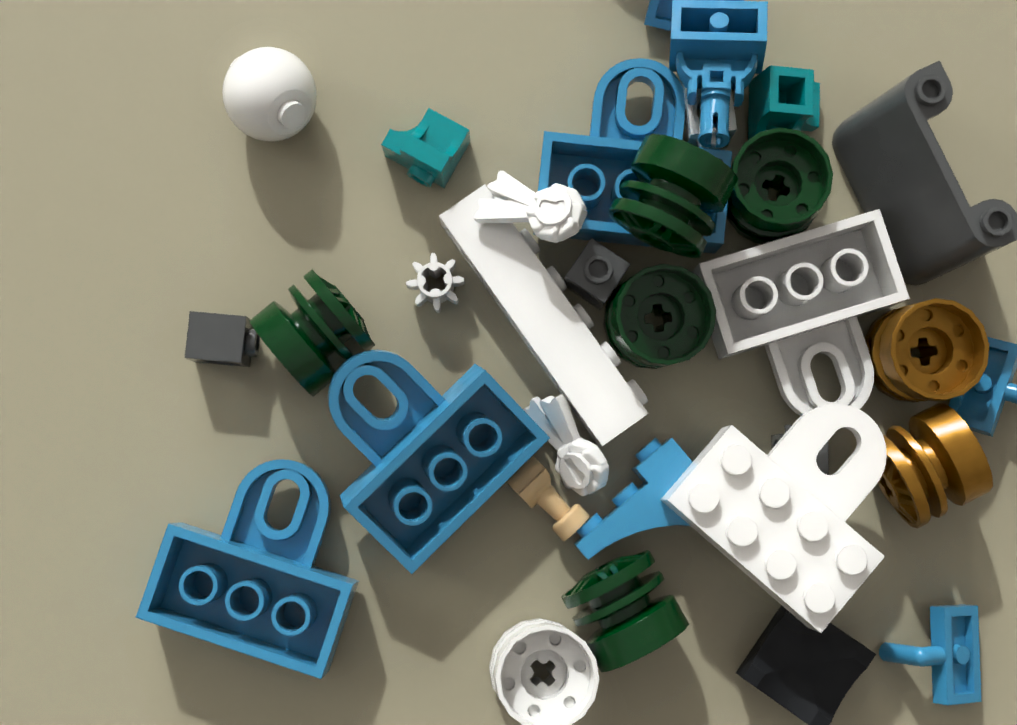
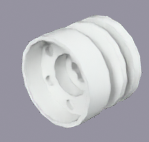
M541 618L521 621L505 631L493 648L489 665L493 689L508 714L522 725H572L584 717L595 701L600 680L596 658L586 641L560 623ZM538 660L542 664L550 661L546 666L550 675L545 680L538 676L530 680L534 674L530 666L534 661Z

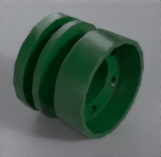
M778 127L759 132L743 144L731 166L738 180L728 199L726 217L738 234L759 244H765L805 232L831 193L833 170L828 154L814 138L799 130ZM769 188L778 191L776 201L768 199Z
M647 135L631 164L632 172L642 182L633 180L622 182L619 194L623 198L614 199L609 209V216L615 223L637 239L654 248L689 258H700L707 244L703 236H711L716 225L705 212H723L738 177L722 160L704 149L667 135Z
M659 264L642 269L614 290L605 306L603 325L608 343L620 358L635 367L657 369L690 360L705 348L714 332L716 308L711 291L698 275L682 266ZM652 310L655 316H662L663 324L657 326L655 330L653 324L645 323L644 317L652 313Z
M312 269L303 277L316 292L315 295L307 299L293 284L288 290L298 309L290 314L280 304L273 301L249 320V322L288 372L314 397L331 382L335 373L327 357L333 352H336L345 361L352 357L353 353L344 344L352 337L365 351L372 349L375 344L370 338L364 319L335 285L318 276Z
M649 550L635 555L620 556L584 575L572 589L561 596L567 609L588 602L589 606L572 618L576 626L599 622L601 627L586 640V643L595 656L597 666L601 672L612 671L646 656L673 640L689 625L673 595L651 600L649 593L656 589L665 579L660 571L639 578L638 575L655 562Z

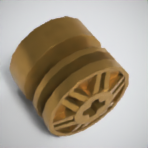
M934 298L886 311L872 323L864 338L874 367V385L880 392L895 400L908 402L938 401L964 395L980 381L988 365L989 342L983 324L972 310L953 300ZM911 348L919 349L920 358L911 357Z
M938 403L912 416L909 421L910 433L901 426L894 425L888 428L886 436L883 435L886 443L887 459L878 485L896 512L911 527L918 529L928 524L931 516L939 518L945 515L948 510L947 498L954 504L963 506L990 492L993 487L992 472L977 438L961 416L945 403Z

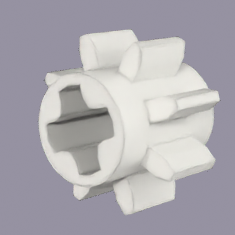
M431 253L430 263L424 266L417 262L412 263L416 273H418L417 280L407 281L406 286L411 290H420L421 293L415 300L416 306L420 307L428 301L433 303L436 313H440L441 303L446 300L458 304V298L453 293L454 287L464 285L465 281L460 276L452 277L451 272L456 266L454 259L449 260L444 265L438 262L435 253ZM441 274L444 275L443 281L446 288L443 291L434 288L428 292L429 287L426 278L431 275L437 279Z

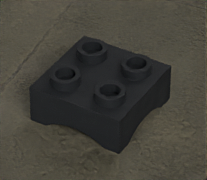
M781 605L736 671V674L806 724L830 725L843 698L858 677L868 668L876 654L832 623H829L822 633L806 627Z

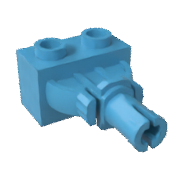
M672 0L669 69L672 72H677L680 81L687 88V103L689 105H696L697 89L701 90L700 134L698 141L704 147L711 148L713 128H716V148L728 145L730 142L729 106L731 89L734 91V107L741 106L744 101V89L750 84L755 74L762 72L767 45L768 1Z

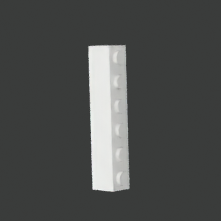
M484 184L439 215L441 226L560 394L564 393L566 395L570 408L600 448L649 414L643 406L649 401L635 380L631 379L626 382L616 367L621 364V361L612 347L606 341L599 344L589 329L594 326V323L585 309L579 303L572 307L562 293L567 289V286L553 266L545 269L535 254L541 250L529 231L524 228L519 232L513 223H477L474 220V214L480 209L477 203L479 198L503 200L493 196Z

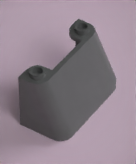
M940 60L917 70L851 115L837 127L832 137L834 153L864 213L880 209L904 282L907 285L914 286L925 284L1017 240V213L1010 204L1003 200L989 199L970 207L927 121L942 113L952 101V85Z

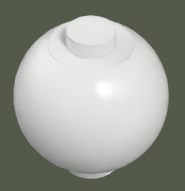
M260 47L239 56L231 63L223 83V103L229 118L243 133L261 141H281L296 135L308 124L316 107L317 92L311 72L297 56L280 48Z

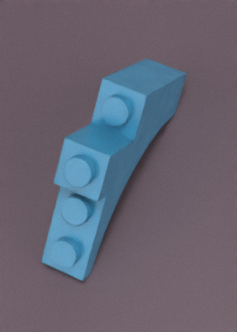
M654 438L638 451L635 457L640 462L632 468V471L643 484L637 488L633 482L630 483L611 500L616 505L612 511L603 518L598 513H595L576 531L580 538L573 544L586 559L589 560L605 547L637 532L665 526H690L661 501V498L693 462L673 438L666 439L663 443Z

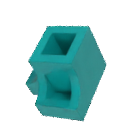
M770 65L752 79L749 84L748 140L761 131L778 127L808 132L819 128L820 83L814 82V70Z
M428 108L421 122L413 129L408 131L390 129L381 146L385 157L409 169L407 175L416 182L426 187H431L435 183L445 188L470 143V131L464 126Z

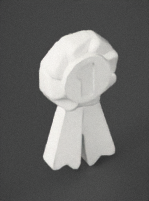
M500 170L497 174V180L489 183L487 187L493 196L503 200L479 198L477 203L480 209L474 214L473 218L477 223L529 222L537 237L542 240L558 243L579 232L587 216V208L576 189L555 183L551 187L535 193L506 172Z
M563 393L557 397L548 396L543 400L539 397L531 399L530 405L523 410L550 437L548 442L557 450L555 470L560 474L565 488L572 489L581 496H586L605 487L609 473L607 460L597 445L580 438L566 395Z

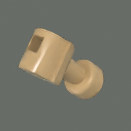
M534 456L528 459L506 481L531 509L539 505L556 520L552 529L563 542L570 538L590 517L581 505L575 504L572 507L567 505L551 485L550 474L547 469Z

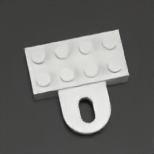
M880 209L702 262L692 271L701 278L711 291L716 318L714 332L711 337L718 359L765 346L780 394L785 403L800 416L811 409L828 404H845L860 409L866 403L874 384V367L857 317L893 307L910 299ZM822 353L827 355L834 364L841 386L840 396L834 402L824 400L818 392L810 367L811 360L815 354Z
M828 404L807 411L794 422L768 454H765L733 425H729L720 429L661 498V501L806 627L822 633L885 557L845 521L879 482L886 465V443L880 428L869 415L858 408L845 404ZM838 429H848L856 438L854 452L836 473L832 475L824 474L818 468L816 462L819 451Z

